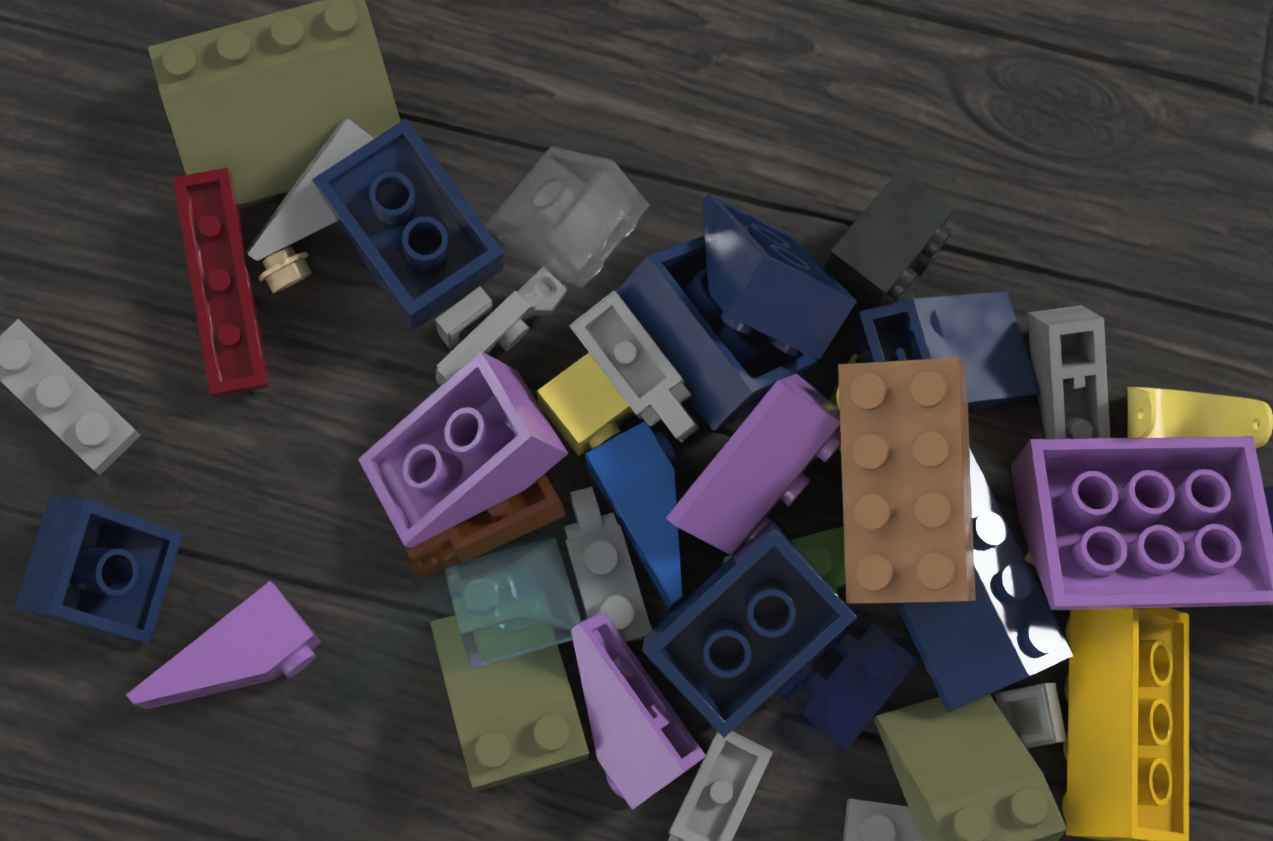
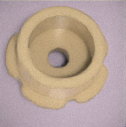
M289 246L270 255L262 261L266 271L259 275L260 282L266 280L272 293L275 294L305 279L312 274L305 260L309 257V254L307 252L296 254L292 246Z

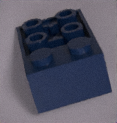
M1007 291L914 298L859 311L849 330L855 354L858 355V363L959 358L966 365L968 413L1040 395Z

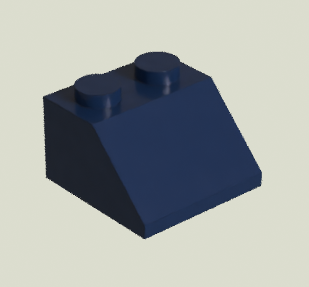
M49 497L14 610L61 624L150 644L183 533L85 498Z

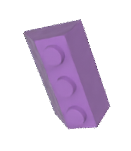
M798 374L777 380L668 514L666 519L674 526L733 555L771 522L767 517L780 501L789 507L811 481L803 473L816 457H819L826 463L841 446L840 409Z

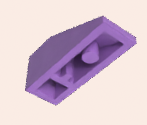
M269 581L126 695L133 704L144 709H151L275 680L283 673L287 678H290L314 660L316 655L312 650L321 641L282 592Z
M602 612L578 623L571 629L597 760L605 770L607 781L612 790L618 796L624 798L633 810L705 758L706 755L605 612Z

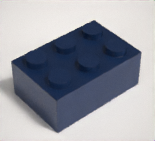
M705 236L648 255L616 291L686 383L684 385L692 394L688 399L693 404L697 413L704 418L713 431L751 413L777 380L794 374H798L801 377L817 362L813 356L800 350L796 356L786 354L766 339L768 335L753 329L750 335L743 334L727 325L720 318L723 311L711 297L708 290Z
M772 520L644 637L642 651L725 738L853 622L857 615L852 605L846 604V599Z

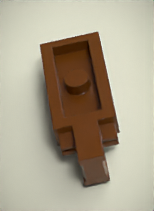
M544 474L526 490L412 548L404 547L414 570L419 577L446 567L451 568L458 566L460 563L468 562L564 517L566 514L559 497L546 474Z

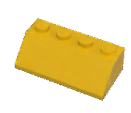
M1169 607L1070 610V617L1067 620L1065 629L1066 639L1073 654L1072 657H1069V675L1065 680L1064 686L1065 697L1068 702V733L1066 734L1067 741L1063 744L1064 756L1067 761V792L1062 803L1067 827L1066 835L1109 841H1189V614Z

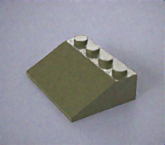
M321 0L148 46L160 95L186 175L228 167L233 174L239 209L287 196L343 119H350L373 138L378 137L401 122L365 0Z

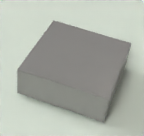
M479 286L435 319L438 334L450 350L460 344L493 312L492 300Z
M1044 683L995 693L997 706L1026 749L1067 741L1055 683Z

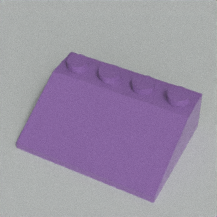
M1253 436L1030 439L1011 464L1018 519L1051 610L1273 605V533Z

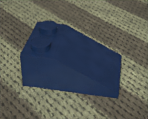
M407 118L312 179L315 187L370 272L412 331L503 271L505 252Z
M707 194L702 202L708 290L711 297L723 311L720 318L727 325L743 334L750 335L753 329L768 335L766 339L786 354L796 356L800 350L821 359L857 301L795 236Z

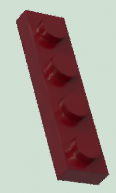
M227 167L173 177L210 395L216 398L269 388V378L233 174Z

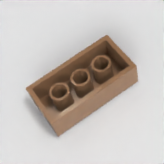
M959 358L838 364L846 604L976 601L966 365Z

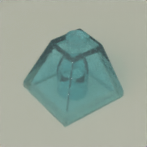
M556 537L472 559L455 567H445L456 619L471 669L573 640L571 629L580 623L581 620Z

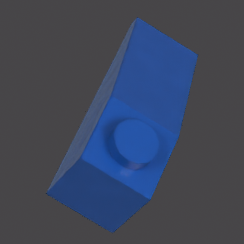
M644 421L587 452L585 466L610 510L614 512L617 522L621 525L625 536L668 610L671 611L679 606L682 599L678 527L666 519L676 506L675 472L672 463L677 461V457L664 433L659 431L653 434L647 422Z

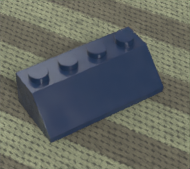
M971 450L970 472L976 601L895 603L948 713L1073 656Z

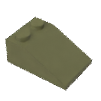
M541 590L430 622L472 788L476 792L589 758L588 747Z
M990 694L949 713L941 698L937 697L875 716V724L922 841H1058L1067 831V827L1043 772Z

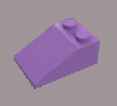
M480 351L358 460L403 545L412 548L526 490L564 458L568 452L519 372Z

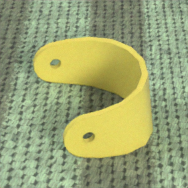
M1127 387L1128 438L1253 436L1255 448H1259L1268 442L1272 434V410L1267 403L1260 400L1182 390Z

